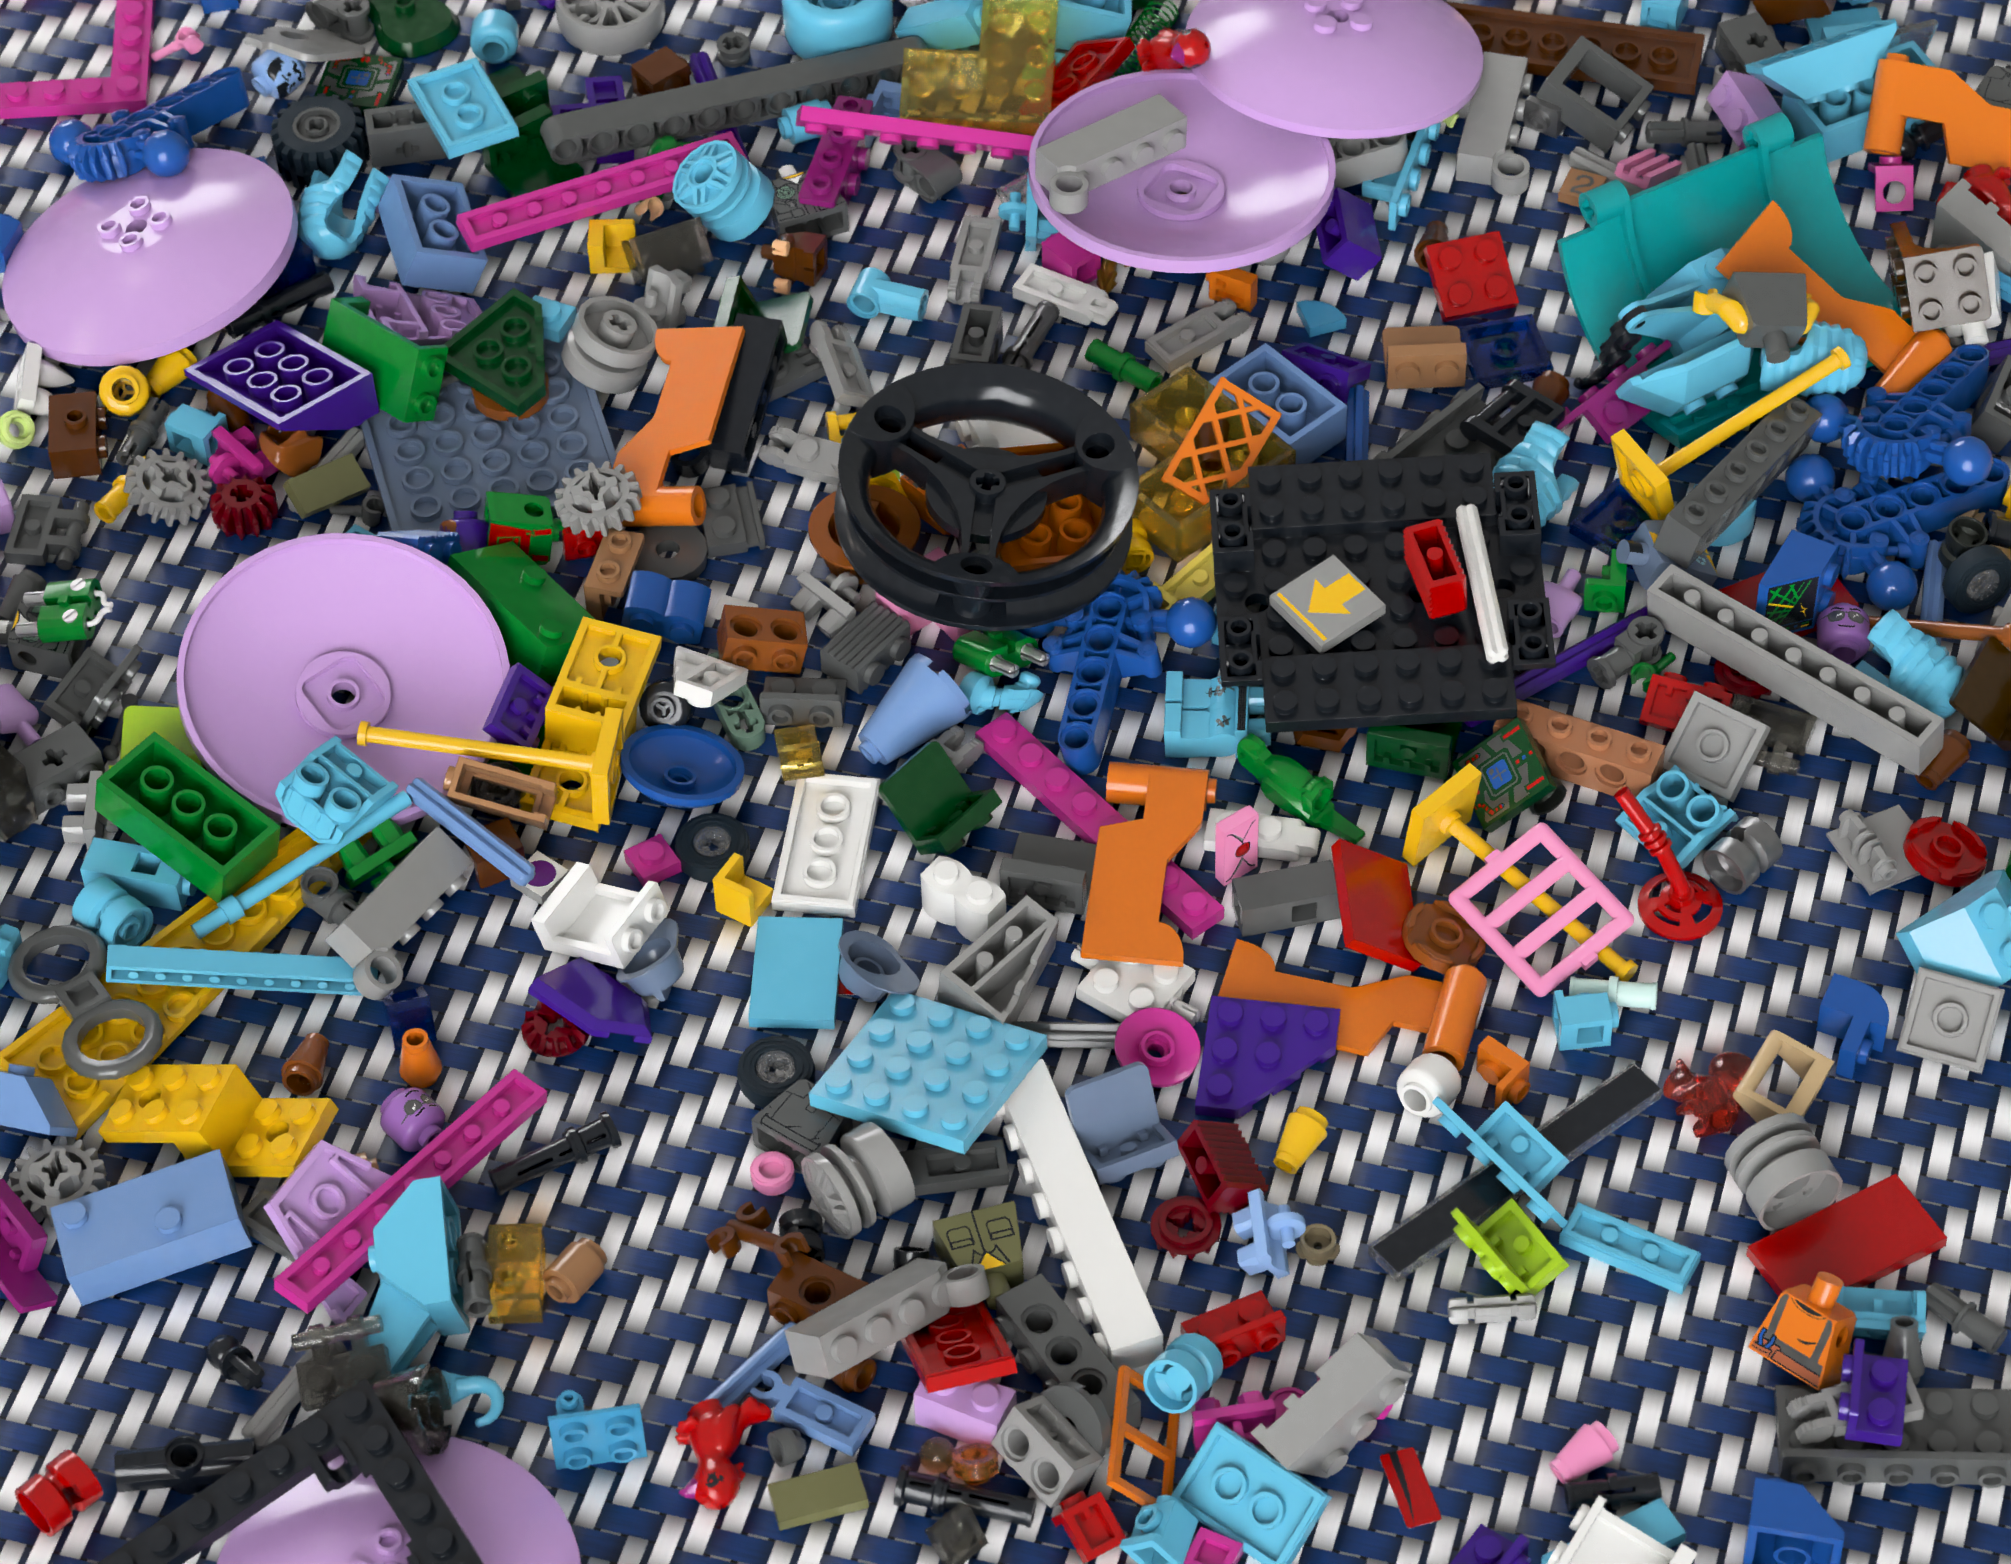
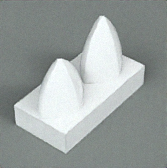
M27 342L18 367L13 410L22 411L30 417L31 414L48 415L49 395L53 394L43 388L66 386L74 383L75 379L56 364L41 359L42 347L39 344Z

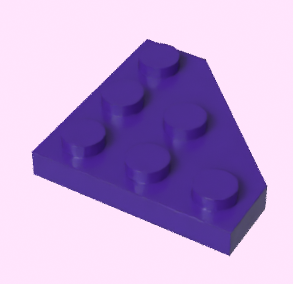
M1212 996L1197 1088L1195 1115L1239 1119L1253 1110V1104L1270 1093L1274 1096L1301 1078V1073L1318 1061L1322 1064L1336 1054L1340 1009Z

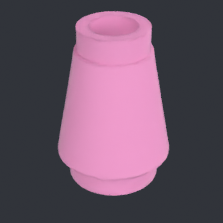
M1596 1420L1590 1425L1583 1424L1556 1455L1555 1459L1549 1463V1467L1562 1484L1571 1482L1613 1461V1454L1619 1450V1446L1611 1432L1601 1422Z

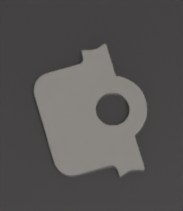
M268 27L264 29L261 35L245 36V44L255 46L261 50H274L307 62L364 57L366 49L362 45L341 38L342 34L332 32L326 28L301 30L289 27Z

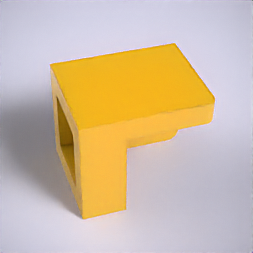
M589 220L587 249L590 274L634 273L637 265L638 247L635 220Z
M733 853L713 878L716 911L749 927L755 924L758 916H761L771 903L773 888L745 875L743 856Z

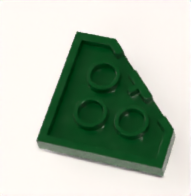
M512 288L444 343V345L449 347L444 370L518 417L546 395L542 304L519 290Z

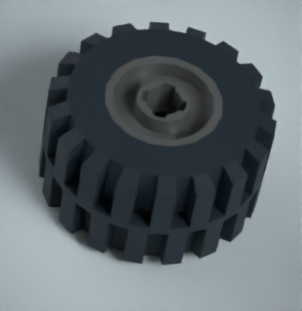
M319 93L315 97L307 95L303 96L300 101L293 100L288 103V108H282L277 113L278 118L273 119L270 133L279 172L283 175V179L287 183L292 181L293 187L301 189L303 185L309 187L314 170L321 171L331 178L346 150L351 151L363 160L358 172H364L367 168L366 161L370 160V151L364 119L358 107H354L352 101L348 99L342 101L341 96L335 94L331 97L326 96V93ZM357 173V175H356L354 181H355L357 178H359V174H358V173Z

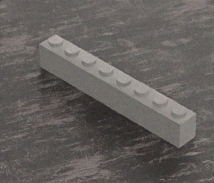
M1670 564L1647 589L1648 616L1659 620L1665 630L1919 776L1943 749L1944 719L1677 566Z

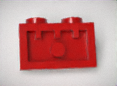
M1664 672L1663 676L1652 674L1639 722L1642 725L1674 732L1694 691L1732 709L1734 706L1733 694L1727 693L1728 689L1712 682H1704L1703 686L1688 683V679L1685 676L1673 672Z
M1260 1290L1181 1322V1334L1196 1333L1212 1341L1221 1353L1223 1369L1236 1364L1239 1359L1259 1351H1270L1285 1341L1286 1316L1282 1310L1274 1312L1264 1293Z

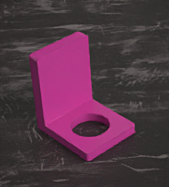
M1879 156V162L1868 163V171L1875 173V211H1913L1914 165L1902 161V156ZM1891 181H1899L1905 188L1904 198L1898 203H1889L1883 195L1885 186Z

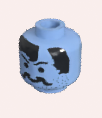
M267 49L252 63L251 71L254 76L252 84L264 97L270 95L276 99H283L305 81L306 72L304 69L307 67L306 61Z

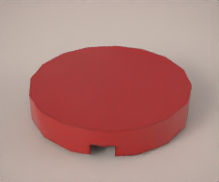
M1938 816L1920 818L1913 823L1906 834L1903 849L1906 859L1917 872L1933 882L1952 887L1970 885L1981 877L1987 864L1985 859L1987 850L1985 844L1974 831L1957 821H1953L1952 825L1941 822L1943 817Z

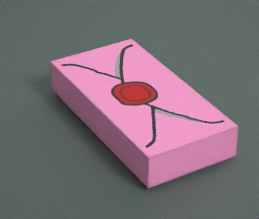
M1250 805L1216 823L1215 878L1223 886L1231 883L1233 878L1241 877L1258 867L1259 814Z

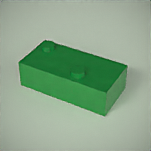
M513 541L451 554L447 566L475 590L492 613L506 645L509 662L512 665L518 662L548 684L556 682L583 616L595 618Z
M155 731L96 780L95 810L217 903L237 892L278 855L281 826Z

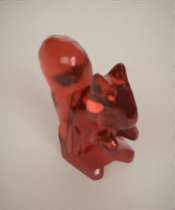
M1740 1052L1719 1053L1712 1058L1708 1067L1709 1075L1694 1076L1682 1059L1676 1061V1068L1670 1073L1664 1083L1663 1094L1668 1099L1683 1102L1675 1109L1677 1115L1694 1114V1116L1698 1117L1692 1129L1696 1138L1730 1131L1737 1121L1738 1111L1741 1106L1733 1098V1093L1753 1061L1750 1057Z

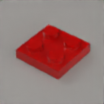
M1500 231L1425 246L1423 251L1442 322L1517 307L1519 300Z

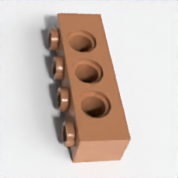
M1516 699L1517 717L1526 722L1543 759L1551 769V776L1612 796L1621 788L1628 787L1636 797L1644 788L1656 782L1662 775L1666 745ZM1514 719L1496 720L1493 726V734Z

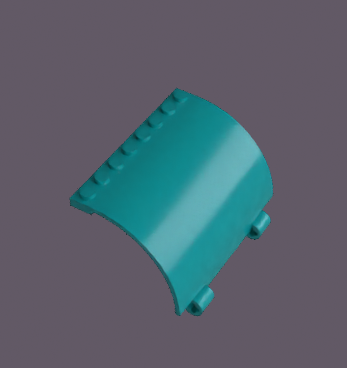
M1778 112L1744 126L1742 137L1745 149L1629 196L1625 186L1617 179L1579 195L1580 211L1590 227L1559 239L1557 243L1565 281L1574 309L1599 363L1598 357L1601 353L1599 347L1610 337L1611 332L1609 329L1620 320L1618 314L1621 310L1635 301L1646 299L1650 293L1689 262L1719 248L1731 249L1772 200L1782 209L1791 225L1792 243L1789 249L1840 296L1890 308L1901 317L1900 308L1897 307L1896 298L1893 297L1892 291L1882 281L1865 257L1846 221L1830 176L1822 134L1818 132L1794 142V131L1791 122L1785 114ZM1904 319L1911 326L1909 319ZM1642 335V339L1630 350L1632 357L1624 364L1629 369L1638 362L1634 356L1651 342L1658 347L1664 341L1661 338ZM1797 343L1795 347L1789 350L1795 351L1800 349L1801 346ZM1754 348L1748 374L1736 383L1739 390L1719 401L1714 395L1705 400L1707 403L1705 407L1688 416L1685 415L1684 411L1671 417L1652 411L1642 420L1679 449L1687 446L1773 392L1762 391L1760 387L1761 367L1758 366L1761 348ZM1668 350L1647 369L1649 370L1674 358V356ZM1867 359L1866 368H1869L1874 364Z

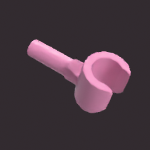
M185 26L180 28L175 40L171 44L150 55L153 61L156 62L182 48L189 54H196L203 48L204 43L199 39L200 35L194 29Z

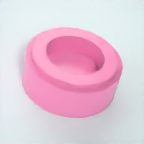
M767 1151L758 1155L751 1163V1182L753 1187L761 1194L776 1196L785 1193L792 1187L795 1180L793 1161L788 1155L779 1151Z

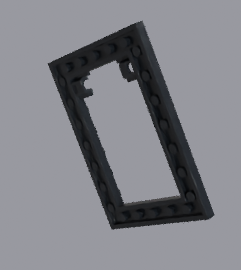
M365 1378L97 1564H184L314 1473L327 1493L332 1490L341 1489L361 1473L365 1478L371 1475L411 1538V1541L406 1544L411 1552V1555L406 1558L408 1564H484L379 1395ZM342 1454L345 1459L343 1465L331 1470L328 1463Z

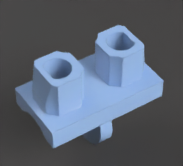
M1260 1188L1248 1192L1249 1206L1232 1213L1233 1227L1236 1233L1244 1241L1252 1237L1254 1239L1253 1243L1237 1250L1238 1264L1250 1276L1269 1270L1277 1279L1290 1275L1286 1248L1294 1247L1295 1239L1305 1232V1219L1299 1213L1291 1212L1289 1205L1282 1204L1278 1206L1277 1204L1265 1201L1263 1191Z

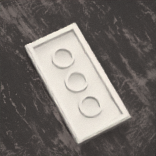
M799 771L771 900L772 910L856 917L879 802L878 787L881 784V779Z

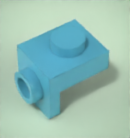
M534 295L532 299L542 304L544 339L560 343L574 324L577 315L576 307Z

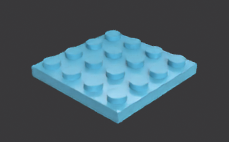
M891 993L809 1092L810 1106L859 1122H874L882 1129L965 1154L1047 1050V1035L1008 1023L1003 1025L995 1019L916 995Z

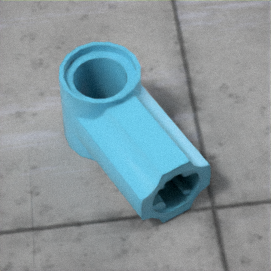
M868 267L859 273L846 303L849 310L861 318L871 319L875 318L878 313H884L922 322L929 301V290L892 282L882 270Z

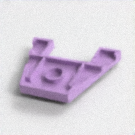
M321 1140L314 1145L263 1208L296 1260L387 1181L391 1175L371 1167V1162ZM349 1277L321 1303L332 1321L337 1326H340L349 1318L368 1293Z

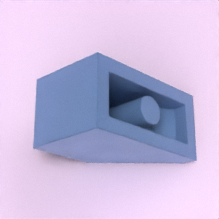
M9 1063L8 1071H0V1125L46 1135L77 1138L78 1128L52 1079L34 1076L35 1067Z

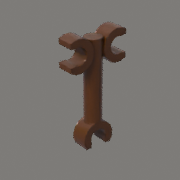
M749 1201L740 1206L736 1211L735 1216L737 1220H729L726 1226L713 1230L705 1238L713 1254H716L721 1249L725 1258L730 1259L740 1251L742 1246L741 1240L774 1252L781 1266L785 1268H790L794 1265L790 1254L796 1251L808 1253L811 1250L804 1235L800 1232L779 1236L765 1231L764 1229L772 1222L767 1209L762 1206L756 1211L752 1202Z

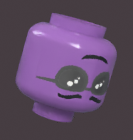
M1837 603L1827 607L1819 614L1816 621L1817 647L1847 664L1854 663L1867 653L1870 648V641L1867 639L1870 633L1869 616L1863 609L1849 603Z
M399 1088L393 1091L384 1100L380 1109L382 1114L380 1125L383 1131L404 1151L416 1152L423 1149L443 1131L442 1128L445 1123L443 1109L420 1088Z

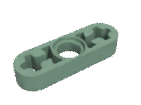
M719 652L711 653L708 656L719 659ZM746 683L727 696H739L744 699L740 705L726 706L722 703L724 700L722 699L714 704L713 707L730 743L739 750L751 751L759 748L765 742L766 730L764 718ZM745 719L748 730L752 732L746 733L744 729H741L740 720Z

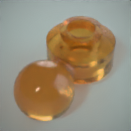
M932 1437L926 1440L920 1448V1462L927 1471L939 1474L953 1467L954 1476L969 1485L984 1484L999 1471L997 1450L988 1444H968L955 1449L949 1440L943 1437Z

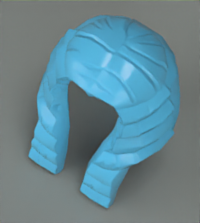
M346 150L331 178L321 171L314 170L309 187L305 188V191L301 194V202L299 203V212L297 214V234L305 249L321 259H342L346 255L355 252L356 247L362 243L364 235L367 234L369 227L375 220V209L390 180L381 171L373 168L364 187L356 219L350 220L344 216L342 212L344 193L353 183L363 163L360 157L349 150Z
M1815 320L1811 330L1801 336V338H1806L1802 347L1795 351L1790 350V358L1785 362L1778 364L1769 363L1766 359L1764 348H1761L1758 366L1761 367V390L1774 391L1830 356V351L1835 347L1840 346L1843 348L1851 361V366L1844 371L1839 368L1800 393L1804 397L1811 394L1814 396L1820 394L1834 395L1836 392L1845 394L1863 380L1866 374L1868 359L1865 341L1859 335L1854 334L1851 328L1842 329L1839 324L1830 325L1826 321L1818 322L1817 320Z
M1535 421L1523 442L1516 445L1510 453L1499 459L1493 468L1492 474L1494 484V473L1535 471L1540 525L1542 528L1546 525L1547 520L1552 519L1555 514L1562 510L1563 502L1568 500L1571 494L1576 491L1579 482L1566 474H1561L1556 479L1554 474V467L1558 456L1570 438L1549 424Z
M1894 609L1890 610L1875 624L1867 637L1875 645L1872 649L1873 653L1890 663L1889 679L1864 660L1854 668L1945 720L1956 711L1949 704V699L1963 677L1965 669L1957 664L1955 656L1949 655L1946 647L1940 646L1937 638L1912 628L1909 622L1901 617Z

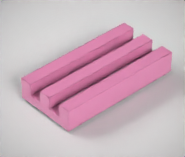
M1650 147L1619 161L1614 174L1645 190L1679 175L1682 162L1674 160L1668 163L1670 156L1665 154L1655 157L1657 150Z

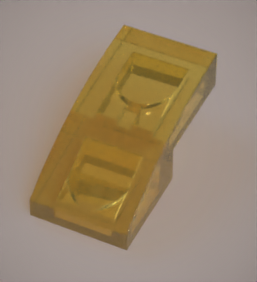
M814 724L774 729L775 746L783 781L825 776L819 741H817Z

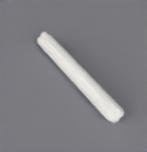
M1474 504L1460 505L1456 509V520L1486 660L1492 664L1498 661L1503 663L1509 657V649L1478 508Z

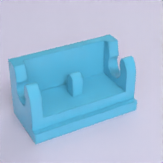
M1842 1286L1836 1302L1856 1315L1857 1320L1853 1332L1854 1338L1887 1340L1890 1331V1321L1896 1316H1909L1918 1321L1920 1341L1926 1334V1291H1899Z

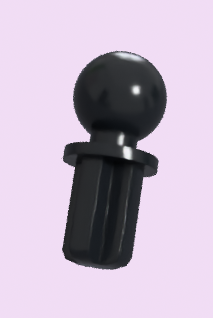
M1925 121L1920 125L1917 123L1912 124V133L1904 132L1900 154L1902 161L1911 160L1916 155L1919 146L1924 151L1930 149V144L1943 138L1942 124Z
M227 1334L218 1335L210 1341L206 1351L207 1359L214 1368L220 1370V1373L226 1379L235 1380L245 1390H250L253 1387L256 1389L262 1387L264 1383L261 1379L264 1377L265 1371L253 1360V1355L249 1349L241 1346L235 1337Z

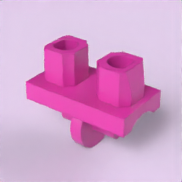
M223 426L212 430V436L218 441V447L215 454L209 458L211 466L208 475L215 484H228L230 475L235 479H242L246 473L251 480L262 476L264 482H266L265 479L279 470L267 459L262 450L255 454L251 453L258 449L257 441L254 434L246 426L232 433H229Z
M1259 1390L1243 1392L1237 1397V1405L1221 1407L1220 1401L1214 1397L1199 1399L1195 1404V1411H1192L1193 1443L1196 1454L1216 1421L1223 1423L1254 1445H1260L1261 1443L1251 1432L1260 1423L1268 1429L1275 1422L1276 1408L1273 1399L1265 1400Z

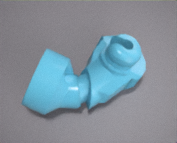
M972 671L964 677L959 686L970 703L965 709L972 710V714L981 715L987 709L992 710L994 707H998L999 710H1008V713L1025 711L1039 703L1044 696L1042 692L1037 690L1041 683L1040 677L1028 671L1021 672L1018 682H1015L1014 685H1005L1004 688H997L992 677Z

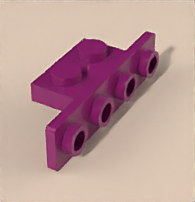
M841 95L837 97L833 106L835 110L872 114L874 108L872 100ZM827 130V135H822L798 194L799 203L834 208L841 194L848 206L852 195L857 196L859 192L861 171L867 170L870 163L871 150L865 147V138L864 140L846 139L842 137V132Z
M1669 340L1664 341L1658 347L1653 342L1648 344L1634 356L1638 361L1629 369L1625 364L1619 366L1606 377L1609 384L1601 390L1596 385L1591 387L1577 399L1581 405L1573 411L1565 407V420L1556 428L1563 432L1581 417L1585 416L1606 444L1611 443L1610 437L1622 429L1628 430L1652 412V410L1618 398L1615 391L1628 379L1647 371V368L1660 359L1673 345Z
M0 1179V1289L19 1313H27L55 1306L58 1296L37 1270L48 1235L6 1181Z

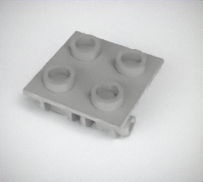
M1899 804L1863 818L1861 813L1848 809L1839 816V821L1841 822L1839 828L1826 833V837L1869 895L1921 875L1911 866L1904 854L1903 843L1913 822Z

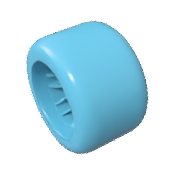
M782 0L786 40L793 51L804 60L887 42L890 40L893 32L892 0Z

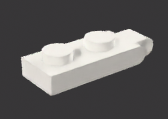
M1033 263L1029 264L1012 287L1013 298L1033 306H1037L1041 301H1049L1058 307L1060 311L1059 316L1083 325H1089L1091 321L1100 325H1106L1118 310V304L1114 300L1109 299L1108 294L1104 290Z
M1210 808L1204 836L1205 851L1215 852L1216 823L1237 811ZM1259 814L1258 857L1290 862L1297 861L1299 856L1314 857L1317 855L1321 832L1317 828L1306 827L1304 821L1300 819Z

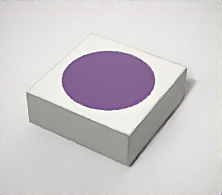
M536 851L528 859L535 866L536 875L533 880L529 881L526 886H519L511 879L510 882L512 887L543 905L569 870L541 852Z

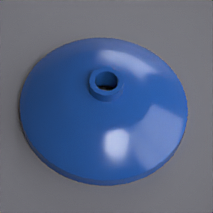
M660 724L643 728L632 734L625 741L620 755L621 771L636 790L656 802L679 808H703L730 798L739 790L745 771L743 759L733 745L715 733L689 725L674 726Z

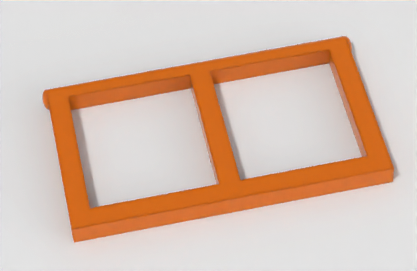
M1123 1365L1118 1368L1106 1484L1138 1504L1145 1506L1154 1504L1156 1499L1120 1477L1124 1437L1164 1461L1161 1495L1171 1496L1173 1494L1180 1413H1169L1166 1447L1127 1424L1126 1415L1130 1383L1144 1392L1145 1389L1143 1385L1144 1376Z

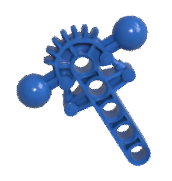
M227 67L214 71L132 114L129 113L128 109L116 110L111 114L112 125L99 124L91 129L89 125L81 120L72 118L60 121L52 128L50 133L49 149L56 160L64 165L71 166L79 179L88 182L115 181L122 177L128 178V176L136 174L145 166L149 171L160 177L178 175L186 169L189 163L190 149L194 148L192 136L250 105L241 70L239 67Z
M1975 344L1957 347L1909 392L1886 393V390L1882 387H1870L1866 391V407L1861 409L1859 416L1849 414L1845 403L1835 395L1820 394L1811 397L1806 403L1823 414L1811 439L1817 443H1831L1841 438V448L1843 449V456L1847 458V464L1856 466L1858 472L1868 471L1870 477L1879 475L1884 476L1885 480L1894 477L1902 481L1903 477L1910 476L1917 479L1919 474L1925 471L1930 464L1935 463L1942 465L1946 476L1958 485L1974 486L1981 483L1989 476L1993 466L1992 451L1984 441L1971 436L1972 415L1964 411L1980 397L1988 379L1989 351L1985 347Z
M1802 454L1791 461L1785 472V482L1788 492L1794 498L1804 503L1800 511V517L1797 518L1796 530L1838 546L1835 563L1840 565L1839 573L1843 580L1848 575L1867 572L1869 576L1866 580V590L1870 601L1884 611L1892 609L1900 611L1909 606L1917 594L1918 583L1915 573L1911 568L1918 569L1925 564L1930 541L1927 533L1949 526L1953 519L1968 511L1979 509L1978 513H1987L1989 509L1996 510L2000 508L2007 491L2010 468L2004 461L1993 458L1994 463L1989 476L1983 482L1974 486L1958 485L1951 481L1945 472L1898 488H1893L1879 475L1870 477L1869 472L1866 471L1860 472L1858 484L1851 489L1840 487L1834 491L1836 476L1832 464L1818 454ZM1886 556H1896L1897 559L1905 558L1906 565L1899 561H1888Z
M1121 569L1107 590L1081 610L1045 625L1016 630L1034 639H1038L1050 634L1055 627H1067L1064 634L1046 637L1042 642L1044 652L1050 655L1048 667L1052 672L1067 671L1073 673L1058 732V743L1064 764L1076 775L1090 774L1101 763L1121 679L1139 675L1156 678L1162 673L1163 666L1158 647L1155 643V632L1168 633L1177 645L1187 648L1200 647L1212 639L1217 628V616L1205 600L1187 597L1174 603L1169 610L1160 609L1163 602L1162 593L1158 590L1157 586H1153V582L1150 581L1149 577L1141 578L1136 570L1125 575V572Z

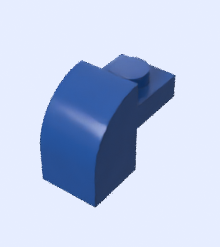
M1834 973L1820 1004L1816 1031L1843 1039L1839 1050L1836 1074L1853 1079L1858 1064H1867L1872 1049L1883 1053L1889 1022V1010L1883 997L1874 988L1858 980Z

